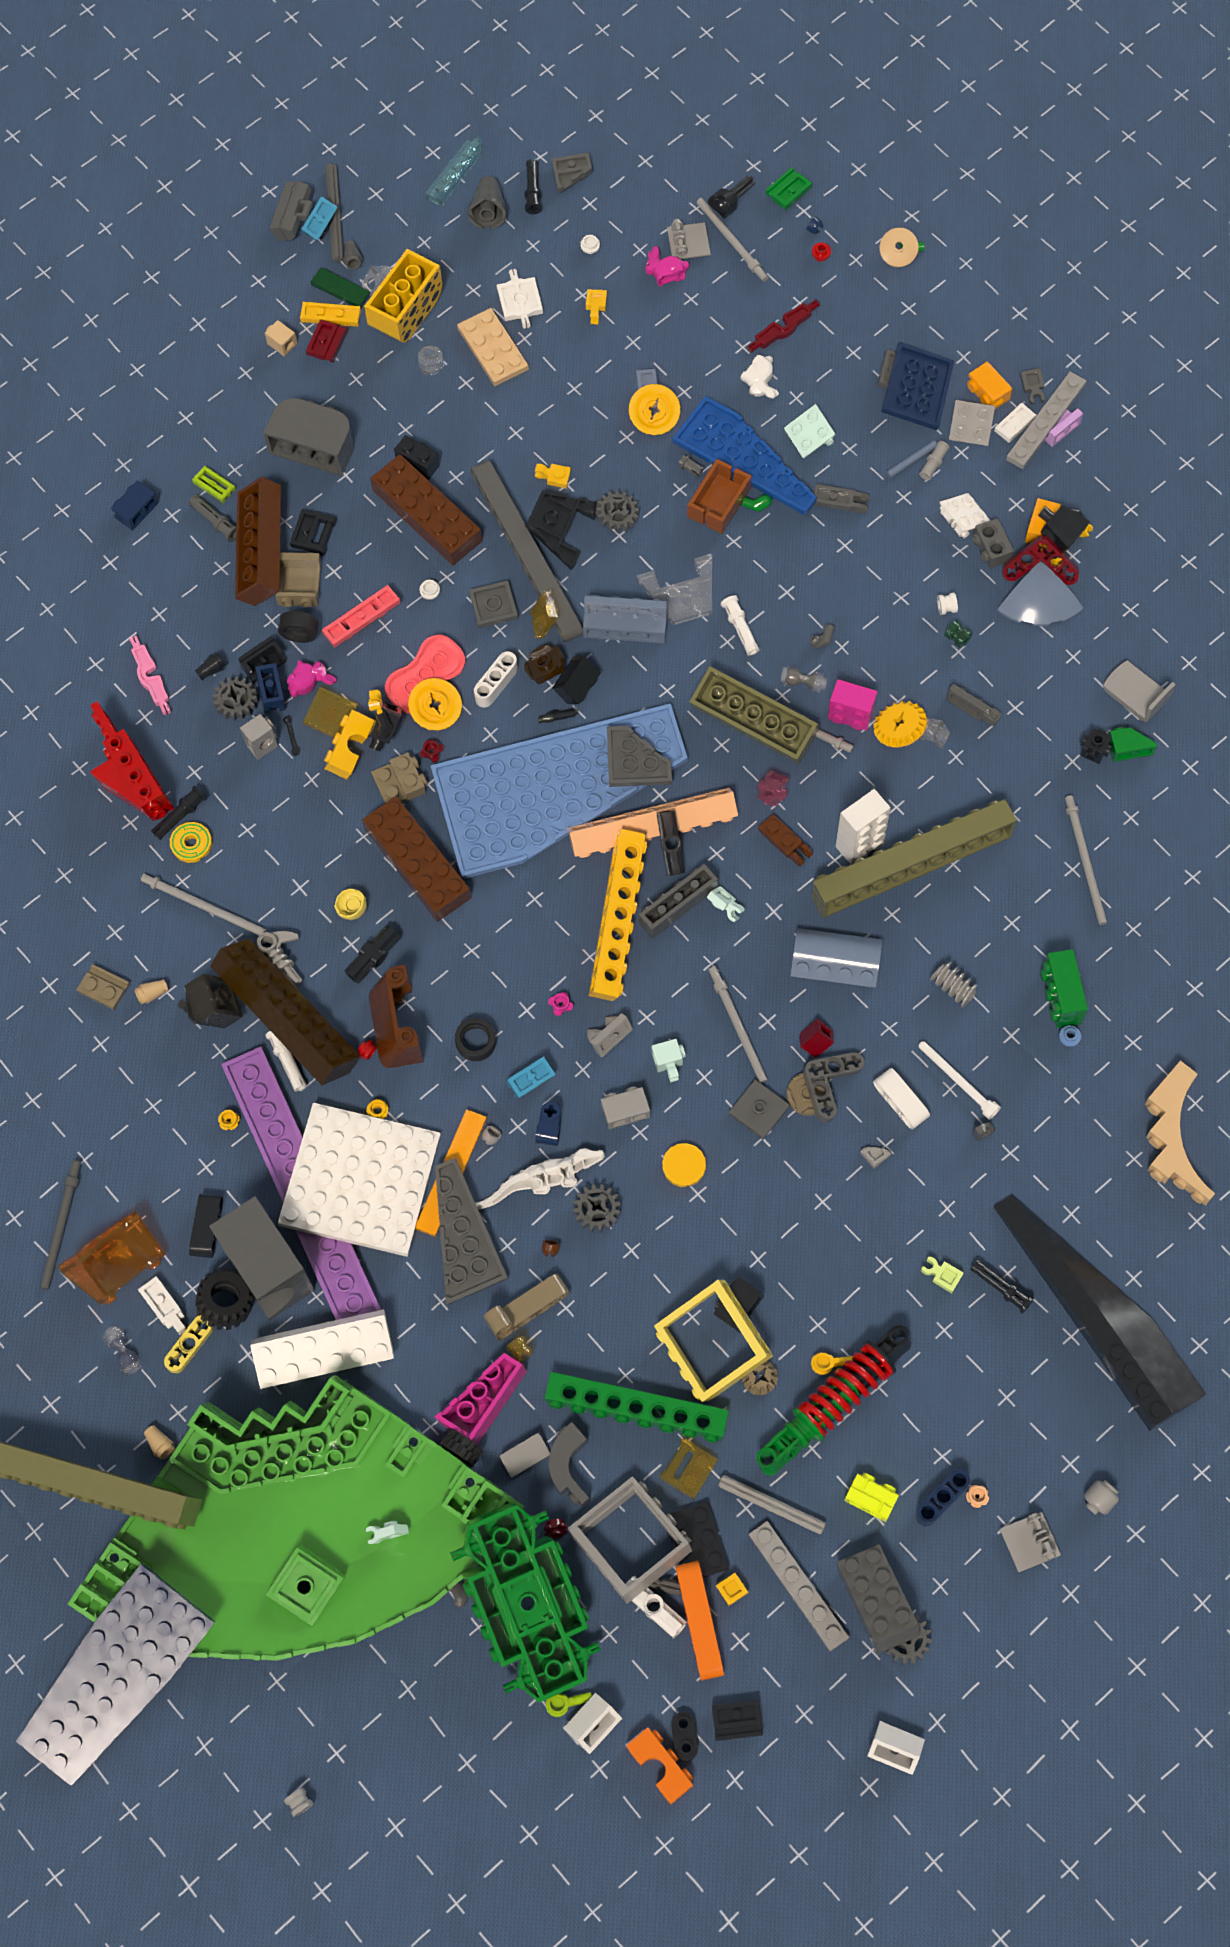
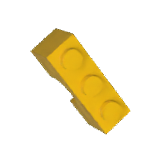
M351 710L348 715L344 714L340 722V726H342L341 732H336L332 743L335 744L333 750H328L324 761L327 762L324 769L347 780L359 757L348 749L347 741L354 740L363 744L375 720L354 710Z

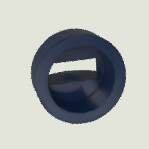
M814 216L806 229L813 234L820 233L817 228H823V223Z

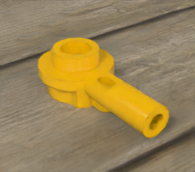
M820 1352L813 1356L811 1367L815 1373L826 1375L831 1372L833 1367L843 1366L844 1362L848 1360L852 1361V1356L833 1358L832 1355Z

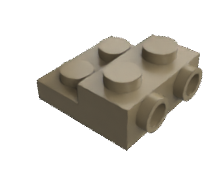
M408 752L389 760L390 764L371 771V775L384 803H387L394 797H397L401 803L426 794V779L423 773L418 774L416 770L419 768L415 756L410 757Z

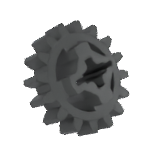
M618 490L615 491V494L608 491L607 497L602 495L601 500L597 501L595 514L598 515L597 521H603L601 526L603 528L609 526L608 531L610 532L613 528L616 529L617 533H619L621 528L626 532L628 526L633 528L634 522L638 520V502H632L633 496L627 497L626 491L622 494H619Z
M236 676L234 681H231L228 677L227 683L220 682L221 688L215 687L216 694L212 695L213 704L217 708L218 714H223L225 719L231 716L232 720L235 721L236 716H239L242 720L243 714L250 716L249 710L256 709L254 703H258L256 689H253L254 687L251 682L247 684L246 678L239 681L238 676ZM234 694H235V696H236V698H237V703H236L235 700H234V697H233Z
M592 1184L591 1190L584 1187V1194L578 1192L577 1197L579 1200H574L573 1202L574 1206L578 1207L573 1209V1214L578 1215L576 1222L583 1221L582 1228L585 1229L587 1226H590V1232H593L594 1228H598L599 1233H602V1227L604 1226L609 1230L610 1222L613 1224L617 1223V1219L614 1216H620V1211L617 1209L621 1207V1203L615 1202L618 1199V1195H611V1188L605 1191L603 1184H601L599 1189H596L595 1184ZM608 1201L611 1203L612 1206L611 1212L608 1208H606ZM583 1205L588 1209L586 1215L582 1212ZM599 1205L601 1206V1210H598V1209H597V1210L593 1211V1206H594V1207H598Z
M919 1615L915 1616L917 1622L919 1620ZM918 1622L919 1637L910 1640L909 1644L905 1642L895 1646L903 1649L905 1654L898 1652L893 1647L887 1651L886 1656L893 1654V1662L902 1659V1665H905L907 1660H910L912 1665L915 1664V1657L922 1660L924 1656L921 1652L928 1653L930 1649L926 1647V1644L932 1643V1640L927 1638L931 1630L924 1629L927 1622ZM922 1639L919 1650L915 1652V1642Z

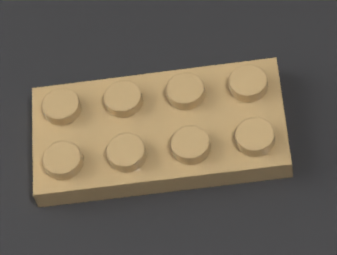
M491 308L457 324L458 331L494 387L529 370L527 362Z

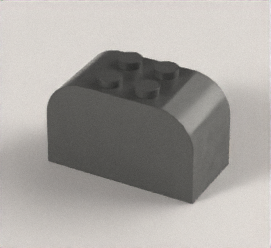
M290 398L280 402L275 407L264 430L269 454L339 476H343L354 451L350 424L347 417L332 407L317 405L313 401Z

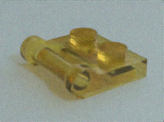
M683 1438L679 1444V1450L666 1471H663L659 1478L695 1500L718 1459ZM689 1451L694 1455L680 1479L677 1480L673 1476Z

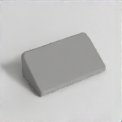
M537 1433L499 1457L510 1477L513 1478L550 1456V1452L540 1434Z

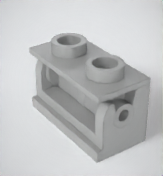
M631 1087L626 1089L624 1093L617 1095L616 1093H610L601 1099V1107L608 1130L650 1118V1109L643 1087Z

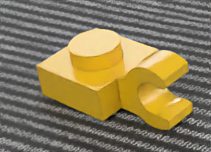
M587 290L586 310H591L590 324H598L599 311H605L606 290Z
M536 464L535 477L547 479V485L567 489L571 467L551 464L549 469L543 464Z

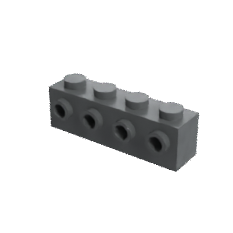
M705 864L693 870L687 878L676 883L670 891L662 894L653 904L641 910L639 913L640 926L653 939L704 900L712 890L718 888V878Z

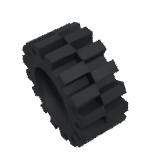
M452 1428L449 1429L440 1442L444 1449L470 1467L475 1466L484 1452L473 1441Z

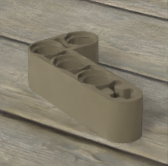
M554 1274L503 1308L498 1305L489 1310L484 1315L485 1323L498 1341L502 1340L562 1301L570 1294V1291L560 1276Z

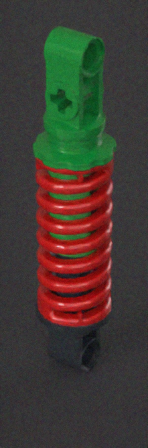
M893 1326L875 1344L866 1340L860 1349L861 1353H854L852 1361L844 1362L843 1369L835 1371V1377L826 1379V1386L820 1385L817 1388V1394H810L808 1396L809 1402L804 1401L792 1410L795 1418L791 1422L785 1423V1428L778 1432L756 1455L757 1463L763 1474L772 1476L778 1473L784 1465L796 1457L799 1451L809 1447V1443L813 1439L822 1442L828 1433L825 1427L829 1430L835 1429L832 1421L835 1419L838 1422H842L844 1420L841 1414L843 1411L851 1414L852 1408L850 1404L853 1403L859 1406L861 1404L860 1394L865 1398L870 1396V1392L865 1387L866 1384L872 1389H877L879 1385L874 1379L875 1376L881 1381H886L897 1372L893 1364L912 1345L908 1329L905 1326ZM898 1337H905L902 1341H895ZM767 1459H773L772 1463L764 1464Z

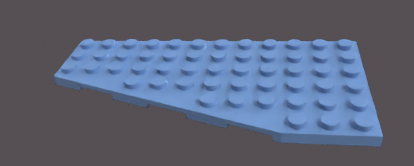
M671 703L431 765L461 878L466 879L523 864L568 836L567 828L591 822L648 786L609 787L607 727H630L638 737L653 746L655 751L662 757H666L671 761V771L687 762L688 757Z

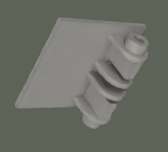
M675 219L671 227H667L672 256L679 259L711 256L705 222L683 225L680 219Z
M956 400L949 440L988 446L995 406Z
M1042 1512L1031 1514L1028 1518L1000 1528L1018 1573L1061 1556Z

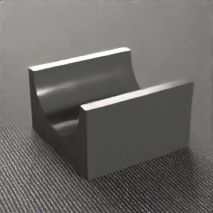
M255 1196L209 1226L269 1320L315 1291L305 1270Z

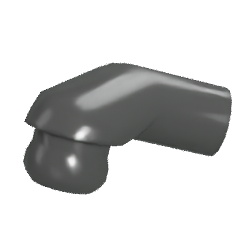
M827 624L822 635H812L809 639L811 646L819 649L829 645L835 627Z

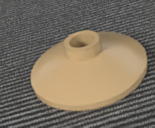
M894 228L882 237L880 254L888 265L904 267L916 258L918 241L915 235L908 229ZM901 243L903 248L898 250L895 245Z

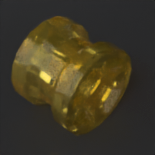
M525 1336L513 1340L506 1346L507 1351L511 1352L513 1359L518 1362L524 1361L534 1353L533 1348L528 1346Z

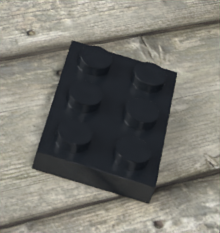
M708 1502L670 1514L677 1523L675 1527L678 1531L684 1530L691 1540L689 1544L692 1552L679 1561V1565L699 1561L702 1578L729 1570ZM670 1536L673 1548L675 1549L679 1545Z

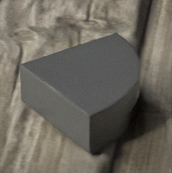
M992 1123L982 1124L974 1129L973 1136L976 1141H979L994 1133L995 1128Z

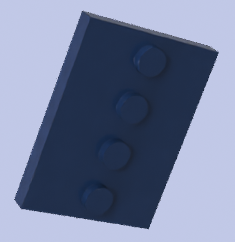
M899 342L881 412L937 431L941 422L954 360Z

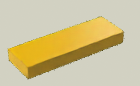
M303 302L300 320L307 323H319L321 319L338 325L358 327L361 307Z

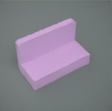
M1076 409L1073 413L1067 410L1057 425L1049 431L1045 441L1051 447L1056 445L1081 424L1083 413L1079 409Z

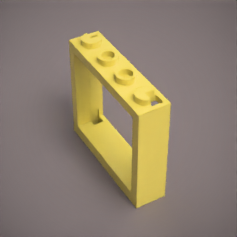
M725 1280L715 1281L654 1325L657 1330L656 1335L658 1339L665 1343L669 1349L668 1355L680 1366L681 1376L690 1382L693 1387V1395L702 1402L711 1401L773 1357V1354ZM716 1293L756 1356L706 1390L667 1327Z

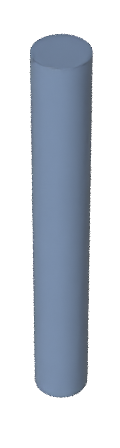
M931 441L886 471L887 476L892 478L934 450L937 446L936 441Z

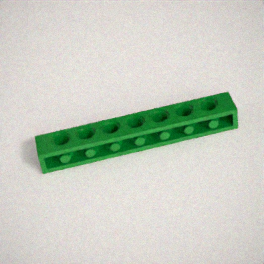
M554 1372L550 1373L545 1394V1402L549 1403V1407L555 1409H562V1406L568 1407L574 1413L584 1414V1411L591 1412L597 1418L606 1419V1416L614 1417L615 1421L620 1423L637 1422L639 1427H660V1431L666 1433H673L674 1430L682 1432L683 1436L695 1438L696 1435L705 1437V1441L718 1443V1440L723 1441L729 1412L726 1409ZM566 1390H574L576 1392L575 1397L566 1399L563 1396ZM590 1394L598 1397L597 1402L594 1404L587 1403L585 1399ZM611 1399L620 1401V1406L616 1409L610 1408L607 1404ZM633 1404H640L643 1409L640 1413L635 1414L630 1411V1407ZM659 1408L665 1412V1415L662 1418H655L652 1412ZM679 1413L685 1414L687 1420L684 1423H678L674 1419L675 1415ZM700 1418H705L709 1421V1425L706 1428H700L696 1422Z

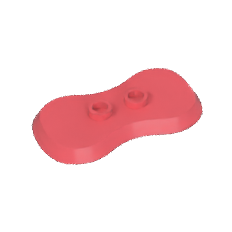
M433 635L427 638L421 644L414 660L407 666L394 671L388 677L385 684L387 697L394 705L401 707L402 711L410 713L408 700L413 688L426 679L438 678L447 681L457 676L465 665L463 651L453 640L444 635Z

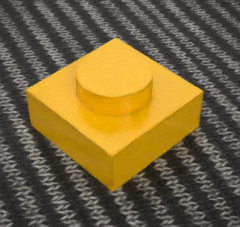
M736 1573L716 1585L728 1606L748 1594Z

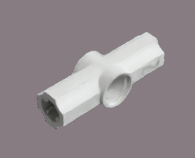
M633 1576L625 1585L628 1587L638 1578ZM646 1588L632 1600L649 1619L656 1622L673 1639L681 1633L687 1624L683 1618L663 1602L660 1596L654 1594L649 1588ZM657 1602L660 1604V1608L656 1612H651L648 1610L649 1604Z

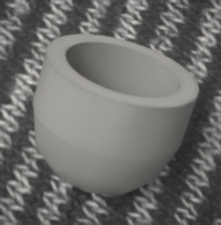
M487 1126L482 1133V1140L486 1141L487 1145H494L501 1138L500 1131L493 1126Z

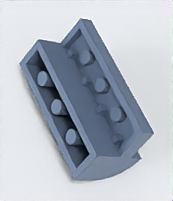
M585 596L583 638L665 644L667 601L659 599L641 600L640 598L627 599L617 596Z
M797 928L791 976L876 988L882 939Z

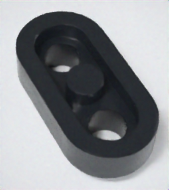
M679 1712L673 1717L671 1722L674 1750L680 1760L691 1761L698 1753L695 1720L691 1714ZM686 1720L688 1722V1726L686 1728H680L679 1721ZM689 1744L691 1747L690 1752L684 1753L682 1746Z

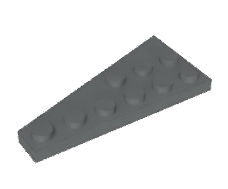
M456 1158L435 1166L446 1306L508 1279Z

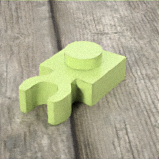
M928 1257L927 1262L931 1263L933 1268L927 1269L923 1266L921 1272L925 1275H934L933 1283L952 1293L964 1273L945 1261L942 1266H939L933 1257Z

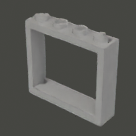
M633 1476L567 1528L573 1539L626 1604L692 1552L689 1544L691 1540L685 1531H678L675 1527L677 1523L669 1513L665 1515L662 1512L663 1506L656 1497L651 1499L647 1494L649 1492L647 1486L642 1481L638 1483ZM636 1494L679 1546L627 1587L584 1534Z

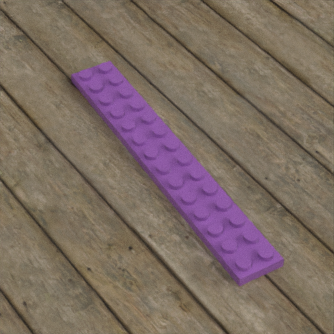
M260 1046L221 1065L284 1203L303 1137ZM296 1230L336 1320L381 1310L351 1243Z

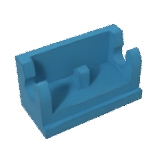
M321 196L300 232L304 235L307 234L314 241L318 240L338 207Z
M542 1057L507 1079L506 1084L513 1090L514 1096L520 1098L556 1074L545 1057Z

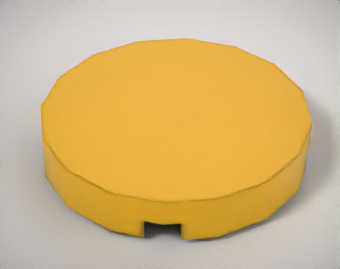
M688 1143L677 1144L665 1153L662 1161L663 1172L666 1179L673 1185L679 1187L695 1185L704 1176L706 1170L705 1157L702 1151L694 1145Z

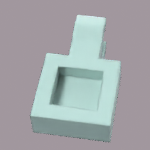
M721 886L712 890L707 896L716 908L722 911L726 909L728 918L733 922L739 920L735 911L740 914L745 910Z
M397 1521L384 1523V1528L379 1526H369L366 1528V1532H374V1538L369 1540L368 1544H378L385 1539H393L409 1534L407 1524H398Z

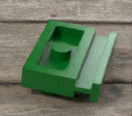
M791 167L766 189L765 195H769L775 203L784 210H787L812 188V182L799 172H795L794 168Z

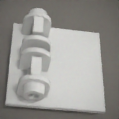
M968 493L940 502L942 505L940 513L949 524L952 523L951 527L955 528L954 530L958 533L959 537L966 538L970 534L968 531L975 529L976 525L990 521Z

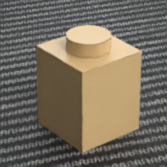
M279 320L270 325L265 332L267 344L283 356L287 355L297 345L295 332Z

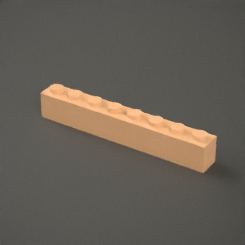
M725 788L569 827L567 829L572 851L575 857L579 856V858L588 857L592 852L596 851L600 853L608 852L614 847L615 836L620 829L645 834L644 841H651L652 837L660 836L656 813L667 810L675 811L677 829L680 832L691 831L692 827L696 826L708 827L713 825V822L720 820L721 822L731 821L733 817L738 816L733 791L730 788Z

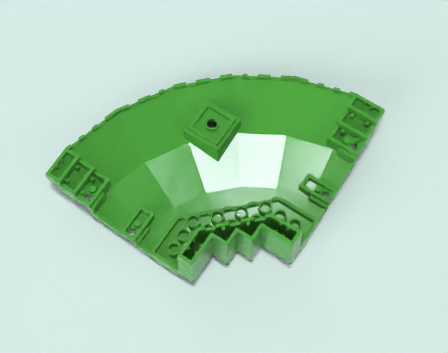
M336 1375L329 1378L308 1412L292 1401L284 1404L276 1418L261 1408H257L250 1413L244 1424H241L210 1402H206L198 1407L187 1424L190 1426V1429L165 1467L151 1484L203 1499L195 1527L186 1526L185 1530L165 1526L163 1525L164 1523L142 1519L143 1517L130 1516L117 1536L110 1542L98 1562L95 1563L83 1583L80 1584L68 1605L95 1623L135 1570L143 1563L216 1621L188 1657L277 1661L296 1655L319 1652L338 1646H347L370 1637L435 1604L463 1579L462 1573L479 1565L471 1557L465 1556L453 1561L450 1552L463 1547L467 1521L508 1503H515L521 1509L524 1508V1505L487 1478L469 1468L465 1462L413 1428L409 1423ZM413 1437L418 1440L416 1446H412L409 1443ZM473 1478L475 1481L474 1485L467 1486L466 1479ZM397 1521L398 1524H407L409 1534L393 1539H385L378 1544H368V1541L374 1538L373 1531L366 1532V1528L369 1526L384 1528V1523ZM113 1553H116L119 1556V1560L117 1562H114L111 1559V1555ZM306 1580L311 1584V1590L308 1593H301L299 1591L298 1583L300 1581Z

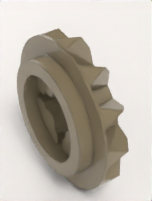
M766 1361L742 1378L743 1385L754 1395H766L777 1385V1370L771 1362ZM765 1369L764 1378L766 1381L760 1380L754 1384L756 1379L754 1373H761Z

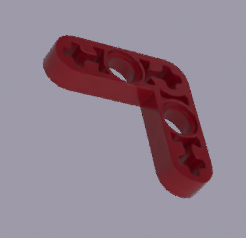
M1039 536L1004 564L1002 572L1003 577L1007 581H1016L1040 561H1043L1065 584L1073 585L1079 579L1078 567L1047 536ZM1040 543H1041L1042 545L1047 544L1046 549H1045V548L1039 549V544H1040ZM1026 554L1031 555L1033 561L1025 563L1022 560V556ZM1058 556L1062 559V562L1055 565L1051 562V558ZM1016 568L1015 574L1013 572L1008 573V569L1013 570ZM1066 571L1068 573L1074 572L1073 577H1066Z

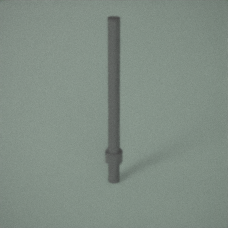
M76 1160L72 1161L69 1176H66L64 1186L66 1188L40 1285L41 1289L49 1290L73 1192L78 1186L79 1179L77 1177L81 1162Z

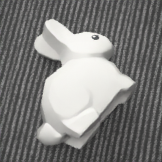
M757 355L747 371H744L741 375V381L750 386L749 393L753 396L760 397L766 395L768 398L773 399L779 395L776 389L769 387L767 384L772 379L773 366L771 364L773 358L771 356Z

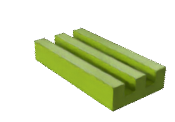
M206 466L192 479L195 485L223 504L226 501V497L229 498L231 492L236 490L233 484ZM206 473L208 476H210L211 478L225 486L227 489L225 490L224 488H222L217 483L210 480L203 474Z

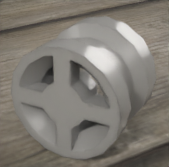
M304 1787L284 1799L285 1804L289 1805L292 1809L291 1814L293 1817L302 1814L314 1805L313 1801L307 1798V1791Z

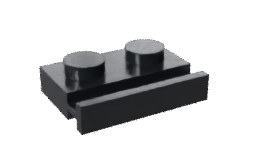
M759 1700L712 1705L716 1741L763 1736Z

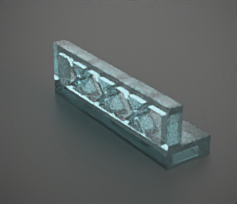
M476 136L472 142L465 141L426 191V199L439 206L444 204L482 155V138Z

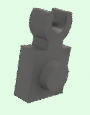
M1041 369L1022 371L1020 377L1024 393L1030 392V405L1034 404V397H1039L1040 402L1043 403L1045 395L1040 390L1044 389L1045 385Z

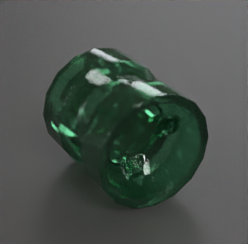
M955 620L944 633V636L949 640H953L960 649L969 642L973 635V632L969 629H964L962 623L958 620Z

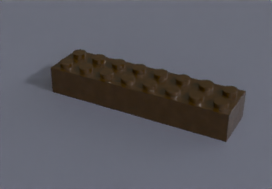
M248 938L220 948L210 967L321 1085L350 1074L360 1055L284 974L278 970L269 958L260 951L255 943Z

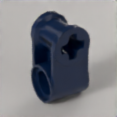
M547 1102L541 1108L535 1141L538 1144L558 1146L561 1112L556 1103ZM553 1110L555 1114L552 1117H548L550 1111Z

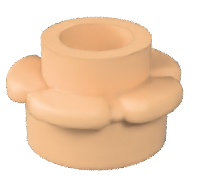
M973 1485L969 1488V1492L966 1493V1499L973 1507L980 1508L981 1505L988 1503V1491L983 1486Z

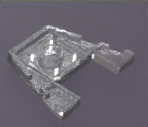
M712 554L694 558V564L699 577L660 588L654 570L636 575L637 582L645 588L650 598L667 601V618L673 625L712 614Z

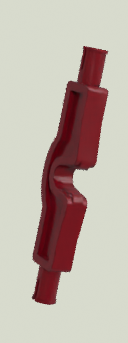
M815 299L808 305L802 303L795 309L785 313L782 321L786 326L781 327L776 322H772L755 336L754 342L747 345L748 351L752 353L759 347L765 349L776 340L789 337L795 332L798 325L811 317L812 311L819 307L820 303Z

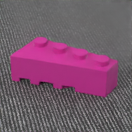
M503 1353L482 1373V1376L468 1385L467 1389L458 1398L455 1397L445 1410L440 1411L435 1416V1419L448 1430L452 1428L478 1445L527 1373L523 1364Z

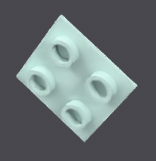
M816 404L784 427L803 459L821 445L827 444V446L833 444V436L836 435Z

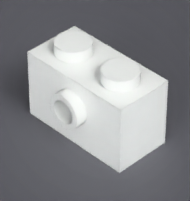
M595 1693L563 1729L590 1754L622 1718L605 1700Z
M880 1721L873 1737L868 1757L913 1775L925 1739Z

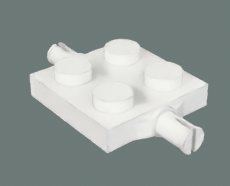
M511 269L509 271L511 280L497 285L505 321L521 319L522 327L526 328L527 324V328L531 326L529 317L543 314L535 277L521 279L518 278L517 270L513 269L512 271Z

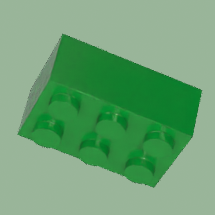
M1074 950L1048 953L1046 960L1043 961V968L1040 969V976L1042 982L1045 981L1046 1000L1051 1003V1021H1055L1056 1028L1082 1024L1088 1007Z

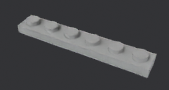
M1069 372L1008 453L1006 460L1024 469L1048 437L1049 431L1057 425L1086 386L1087 380Z
M768 1521L752 1531L748 1536L829 1652L848 1640L849 1636Z

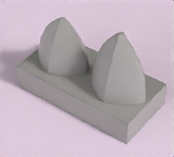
M622 1013L618 1017H606V1028L603 1030L587 1029L588 1040L596 1054L601 1058L633 1030L628 1018Z

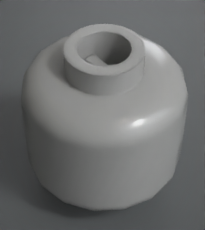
M1097 1480L1084 1494L1088 1502L1085 1506L1095 1515L1098 1512L1107 1515L1119 1502V1497L1117 1496L1119 1491L1106 1480L1103 1482Z

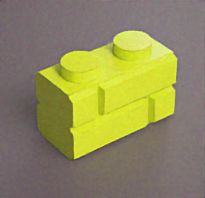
M857 1473L844 1501L886 1522L899 1494L895 1493L896 1489L884 1483L881 1486L875 1483L873 1476L867 1473L862 1475Z

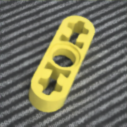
M201 1315L192 1321L166 1355L164 1364L171 1373L182 1372L213 1332L214 1325L212 1328L208 1326L206 1330L201 1329L198 1333L201 1337L200 1339L191 1333L193 1330L195 1333L199 1331L200 1327L198 1324L200 1322L205 1323L201 1320ZM188 1338L195 1340V1346L191 1350L183 1348V1343ZM180 1349L187 1357L185 1358L181 1355L178 1360L180 1365L171 1367L172 1363L170 1361L172 1358L176 1360L180 1356V1353L177 1352Z

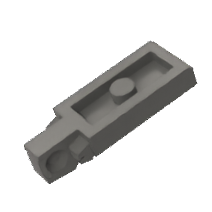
M953 684L949 688L946 701L979 722L982 719L993 727L998 723L1002 714L997 709L986 705L981 699L967 693L962 687Z

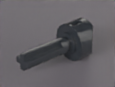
M746 176L729 191L724 188L719 189L709 197L708 205L725 219L736 209V199L755 184L754 178Z

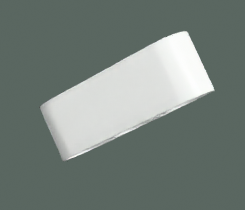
M512 652L500 654L476 684L474 695L478 706L489 707L515 676L518 670L515 654ZM512 663L510 666H505L504 664ZM493 678L500 679L499 681H492ZM482 693H487V694H488L487 696H484V697L479 696V695L482 694Z
M892 1068L873 1081L878 1092L910 1129L913 1130L930 1117L927 1108Z

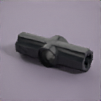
M667 810L656 813L667 876H674L685 873L675 811ZM668 838H675L676 844L673 848L665 846Z
M386 925L372 941H367L361 947L358 956L344 970L345 974L352 981L359 984L373 968H378L384 962L387 953L401 939V936L393 927Z

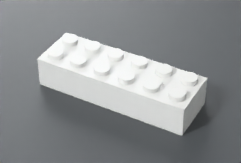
M384 1309L251 1340L250 1344L260 1389L394 1359V1350Z

